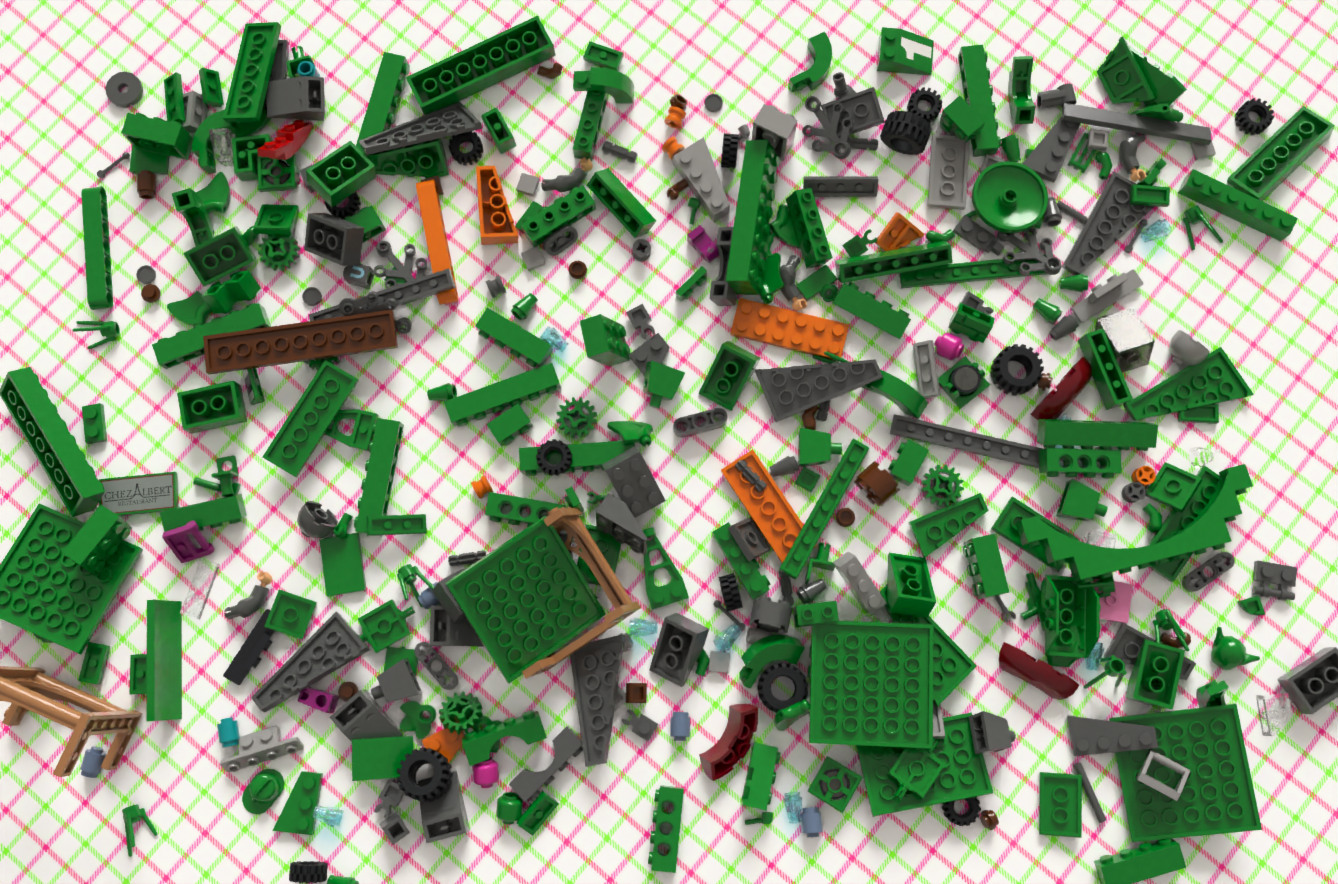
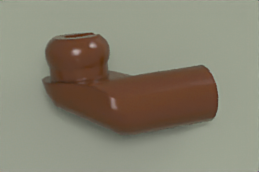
M554 63L553 68L550 69L539 66L537 74L554 79L562 74L563 66L559 63Z
M682 179L668 188L666 192L667 197H670L671 200H676L679 197V192L689 186L687 181Z
M818 406L810 408L802 414L804 428L816 429L814 414L819 409Z
M1166 632L1161 634V642L1171 647L1183 648L1178 637H1172ZM1184 632L1186 635L1184 640L1188 646L1191 643V636Z

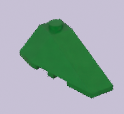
M1129 45L1156 98L1153 101H1143L1144 105L1149 107L1158 104H1168L1170 108L1174 106L1187 88L1171 73L1166 75L1160 71L1158 64H1150L1145 55Z
M441 138L366 155L375 165V173L380 175L395 176L397 174L407 175V177H425V179L449 175L445 149Z

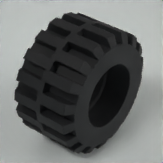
M906 111L890 112L880 134V139L886 146L896 152L918 155L925 150L932 127L924 118Z
M1018 344L1006 347L993 360L994 363L991 365V370L993 371L990 374L991 377L995 378L993 380L994 385L998 384L999 390L1004 389L1005 394L1011 392L1013 396H1016L1018 393L1022 395L1030 391L1039 383L1043 376L1041 374L1044 371V366H1041L1043 360L1042 358L1038 359L1039 353L1032 352L1033 348L1029 347L1027 349L1024 344L1018 347ZM1017 361L1021 363L1026 370V377L1024 379L1013 377L1008 371V362Z
M779 663L772 665L764 670L758 680L757 690L759 698L767 709L775 713L805 700L808 696L809 686L806 677L799 668L792 664ZM777 677H788L794 684V693L788 700H778L771 692L772 682Z
M414 749L411 755L407 753L404 756L406 758L405 761L401 760L399 763L402 765L401 769H397V773L400 774V777H397V782L401 783L399 788L404 791L406 796L421 802H432L434 798H441V793L448 791L446 786L452 783L449 780L450 777H453V772L450 771L452 768L451 764L447 762L448 759L433 749ZM430 763L434 769L433 779L426 786L420 787L416 782L417 771L424 764Z

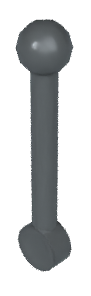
M124 152L119 159L103 171L99 170L97 176L104 178L105 173L124 159H129L130 154Z
M1146 219L1140 221V226L1129 245L1125 246L1124 251L1126 253H1130L1133 250L1134 242L1143 227L1148 224Z
M719 600L714 601V607L724 612L738 625L739 630H745L746 625L744 623H740L733 615L727 612Z

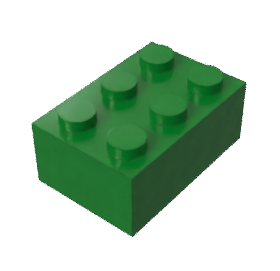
M127 113L121 134L135 148L180 159H189L193 138L183 128L181 123L176 121L166 122L159 117L149 118L141 113Z
M351 140L306 170L307 183L331 208L376 178L375 165Z
M237 225L183 253L203 287L256 260L254 253Z
M602 314L580 320L587 358L609 367L630 361V347L626 343V330L622 324Z
M234 380L177 393L183 430L191 434L247 422L242 387Z
M100 505L61 553L95 575L103 569L106 560L115 554L119 544L130 535L132 527L120 516Z
M991 534L971 538L964 542L962 550L964 557L968 559L967 571L968 575L973 579L972 592L974 596H977V600L1010 593L996 535Z

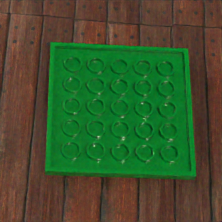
M39 503L0 564V619L81 655L143 549L123 540L115 554L106 560L103 569L93 575L61 553L85 523Z
M548 516L542 517L445 583L504 679L509 684L521 676L522 671L537 661L545 659L606 615L554 526H547L543 519Z
M834 621L812 624L809 743L933 749L934 625Z
M1236 703L1109 718V721L1154 726L1158 748L1151 749L1190 770L1183 790L1176 801L1136 778L1151 749L1115 752L1132 842L1262 830ZM1153 759L1146 772L1147 775L1173 789L1176 788L1182 776Z

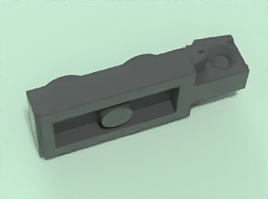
M966 215L962 217L953 230L955 234L982 252L989 253L991 251L999 256L1004 249V246L998 242V238Z

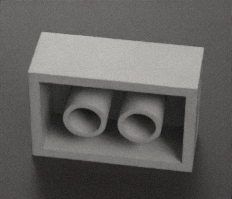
M763 104L753 122L751 140L768 139L771 146L774 147L776 154L779 155L780 160L784 161L794 143L798 120L791 114L780 112L773 105Z

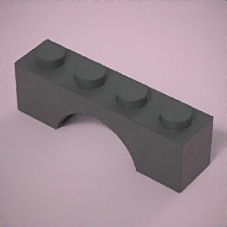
M718 227L716 246L720 255V270L717 278L711 281L709 297L717 306L736 305L737 293L726 282L733 227Z
M566 726L552 740L555 756L553 762L546 770L534 772L525 768L509 783V786L524 802L528 799L533 801L541 793L538 789L543 784L547 787L555 779L553 774L557 770L562 772L569 765L567 760L572 755L576 758L583 751L581 747L582 739L569 726Z

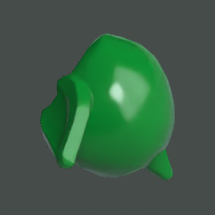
M1217 627L1216 638L1211 651V660L1223 670H1231L1237 666L1260 660L1259 656L1247 654L1246 647L1239 639L1233 636H1224L1222 627Z

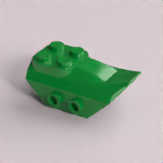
M1045 575L1041 583V610L1045 614V655L1048 664L1051 666L1070 667L1076 660L1088 658L1099 639L1101 629L1099 624V612L1101 610L1099 596L1094 587L1078 588L1077 585L1082 584V582H1074L1073 577Z

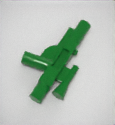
M1034 573L1026 574L1028 582H1025L1029 595L1027 600L1028 610L1021 613L1020 616L1025 621L1037 615L1042 630L1045 631V614L1041 610V590L1037 586Z

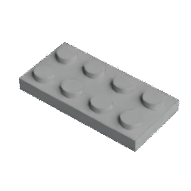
M932 135L927 207L961 210L966 208L970 140L966 143L963 139H958L957 136Z

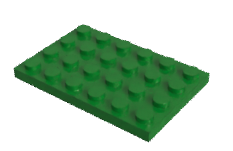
M972 712L943 718L945 738L935 739L933 745L936 740L939 744L933 753L945 763V766L923 799L911 791H907L902 800L898 799L902 791L898 797L894 796L901 785L888 773L906 747L856 745L872 817L993 794L983 754L976 755L974 751L969 720Z

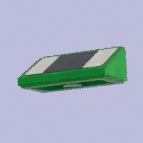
M257 369L242 370L250 404L255 405L264 402Z

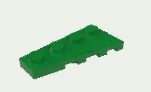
M979 493L908 523L923 557L926 558L989 510L982 494Z

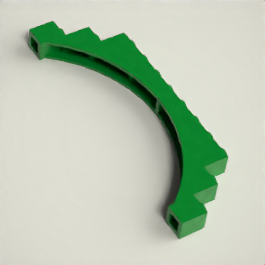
M1246 464L1220 471V479L1216 489L1201 513L1187 527L1174 536L1150 546L1116 549L1083 543L1053 529L1041 520L1040 515L1022 519L1015 524L1022 546L1029 544L1030 547L1042 544L1048 564L1055 562L1057 566L1068 563L1074 582L1081 581L1082 584L1094 581L1093 577L1096 576L1104 579L1112 577V572L1119 571L1120 574L1131 572L1132 567L1138 566L1139 570L1151 567V562L1156 561L1157 565L1170 562L1169 558L1171 557L1179 560L1188 557L1187 553L1194 552L1195 555L1206 553L1207 548L1212 547L1213 551L1225 548L1226 543L1232 542L1226 523L1235 521V516L1243 514L1237 495L1247 493L1246 489L1253 487Z

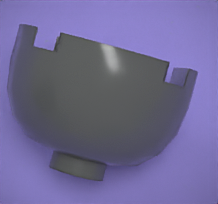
M307 501L298 513L297 523L304 536L324 538L338 524L336 516L329 509L325 512L321 508L322 504Z

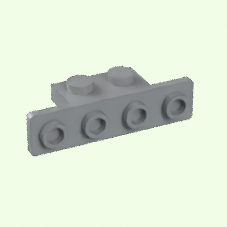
M1132 269L1119 276L1114 274L1106 280L1108 283L1102 286L1100 283L1092 288V293L1086 299L1071 308L1081 323L1087 321L1141 287L1144 282L1136 271Z
M276 725L241 736L238 739L239 755L220 760V765L227 772H236L245 767L256 766L261 762L275 760L280 756L294 754L297 751L303 750L304 744L298 737L280 741V729Z

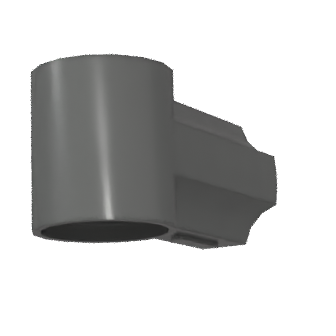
M1070 83L1063 84L1053 90L1038 92L1037 104L1040 109L1055 106L1062 108L1064 102L1070 104L1077 103L1073 84Z

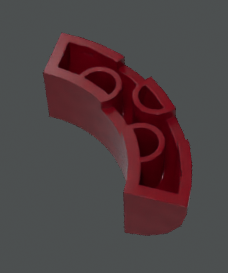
M1082 356L1055 387L1057 391L1051 390L1030 415L1037 420H1056L1069 407L1092 378V368L1086 358Z
M1003 643L998 659L999 666L1003 671L1031 684L1052 699H1067L1078 689L1079 684L1064 673L1061 674L1053 669L1051 665L1040 659L1036 662L1034 657L1026 654L1027 652L1008 643Z
M751 704L729 706L728 723L723 735L713 747L699 754L703 770L710 780L715 781L734 769L733 766L740 758L743 759L751 747L750 741L753 733L757 731L758 707Z

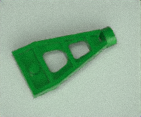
M359 409L340 410L334 419L332 429H328L325 435L351 448L369 451V444L373 438L372 429L374 423H377L378 414ZM342 419L355 420L352 435L347 436L339 432L338 427Z
M654 527L642 530L647 538L653 536L651 541H647V554L644 555L646 593L651 609L654 610L689 598L684 580L656 537ZM658 550L663 558V563L652 566L649 558L650 551ZM665 568L672 577V581L669 584L658 587L654 584V572L657 569Z

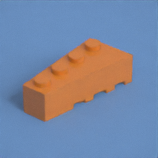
M476 166L481 245L518 243V233L495 166Z

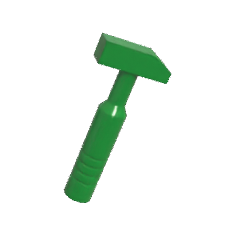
M197 477L193 481L194 485L218 492L221 491V485ZM233 482V490L235 495H237L241 484Z

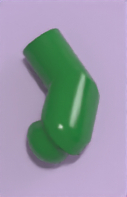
M951 229L943 234L933 230L928 231L926 234V239L930 243L948 242L955 237Z
M1149 503L1142 510L1150 517V524L1147 525L1148 531L1155 533L1162 527V515Z
M344 512L338 525L333 530L337 538H343L347 535L348 526L353 516Z
M702 649L697 659L698 666L695 674L702 677L706 673L710 660L704 649Z

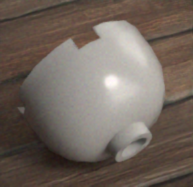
M1178 330L1169 343V351L1174 356L1172 360L1180 366L1183 363L1188 366L1197 365L1205 360L1210 353L1199 341L1193 340L1192 336L1182 330Z

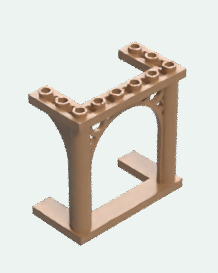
M556 507L547 513L548 517L543 520L547 526H554L558 535L562 530L567 532V541L564 543L567 550L576 553L587 563L615 610L604 616V622L556 654L553 652L545 659L537 661L522 671L525 679L548 671L641 609L637 601H631L580 519V516L583 514L579 508L562 507L558 509ZM573 537L575 539L573 542L577 544V546L572 547L570 545L573 540Z
M0 666V701L11 703L4 713L3 724L18 726L24 714L30 710L74 730L53 772L54 775L58 777L71 775L91 735L117 733L101 765V768L105 770L117 768L143 713L136 710L127 711L44 674L46 670L39 667ZM55 700L69 702L89 712L82 713Z

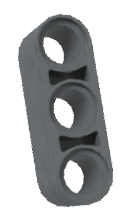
M714 408L680 417L674 421V433L677 437L685 438L722 428L727 423V412L723 408ZM716 414H721L724 420L717 422L713 417ZM698 419H703L706 422V424L702 427H698L695 424V421ZM685 424L687 429L684 432H680L677 430V426Z

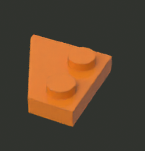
M896 212L877 237L875 244L884 251L896 250L910 244L911 241L923 237L925 234L903 215Z
M447 728L421 741L426 749L430 748L441 753L448 759L447 762L449 763L463 746L462 738L465 737L463 730H461L460 735L457 734L456 730L450 733Z

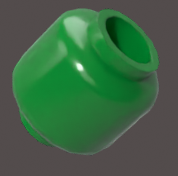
M514 792L503 793L497 799L496 817L502 820L504 824H514V821L519 820L522 816V798Z

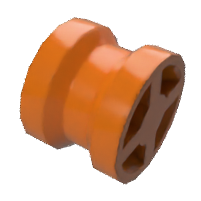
M671 106L668 110L669 115L665 117L664 122L672 128L680 129L686 112L681 108Z
M674 136L669 138L661 148L664 153H668L671 160H673L674 155L685 149L682 144L677 142Z
M1149 466L1139 467L1131 475L1132 482H1139L1143 486L1152 484L1156 478L1155 471Z
M485 475L481 476L480 480L471 482L474 491L480 499L486 493L494 492Z

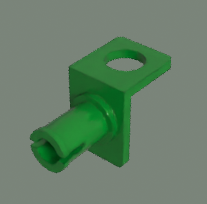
M294 46L291 49L294 59L286 61L290 78H296L295 74L298 73V65L301 62L308 61L314 64L310 55L304 56V50L301 46H297L298 52H296Z
M236 456L218 458L216 460L218 473H213L211 476L220 480L221 495L223 497L233 496L235 493L232 478L239 477ZM230 461L232 469L224 471L222 469L223 463Z
M821 542L818 544L817 559L810 558L808 562L805 584H808L812 567L834 571V564L828 561L830 544L826 543L825 550H823L825 543Z

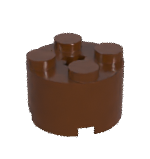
M873 461L856 476L854 484L868 494L866 498L871 504L883 506L900 491V488H896L898 484L885 469L880 470L878 468L880 464Z

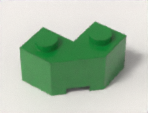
M249 270L229 275L231 279L222 284L219 281L212 284L202 295V298L214 314H227L233 309L237 301H251L256 297L261 287Z

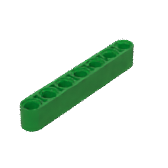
M103 186L83 188L81 198L88 305L91 310L112 308L113 288L107 195Z

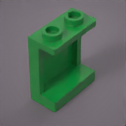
M836 601L796 605L793 607L795 628L839 620Z

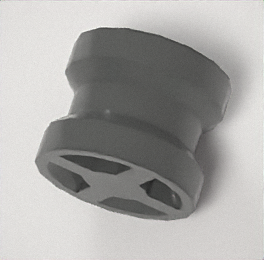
M645 239L635 241L632 247L634 259L640 262L648 260L651 254L650 243Z
M500 276L495 277L492 281H485L492 298L497 297V294L507 293Z
M1139 482L1125 485L1121 491L1122 498L1128 503L1142 500L1146 494L1145 487Z

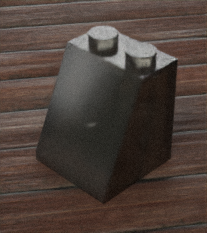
M1134 308L1120 310L1117 313L1104 315L1097 319L1095 331L1104 329L1122 373L1149 364L1155 341Z

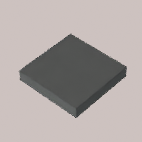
M751 517L728 528L748 562L771 550Z

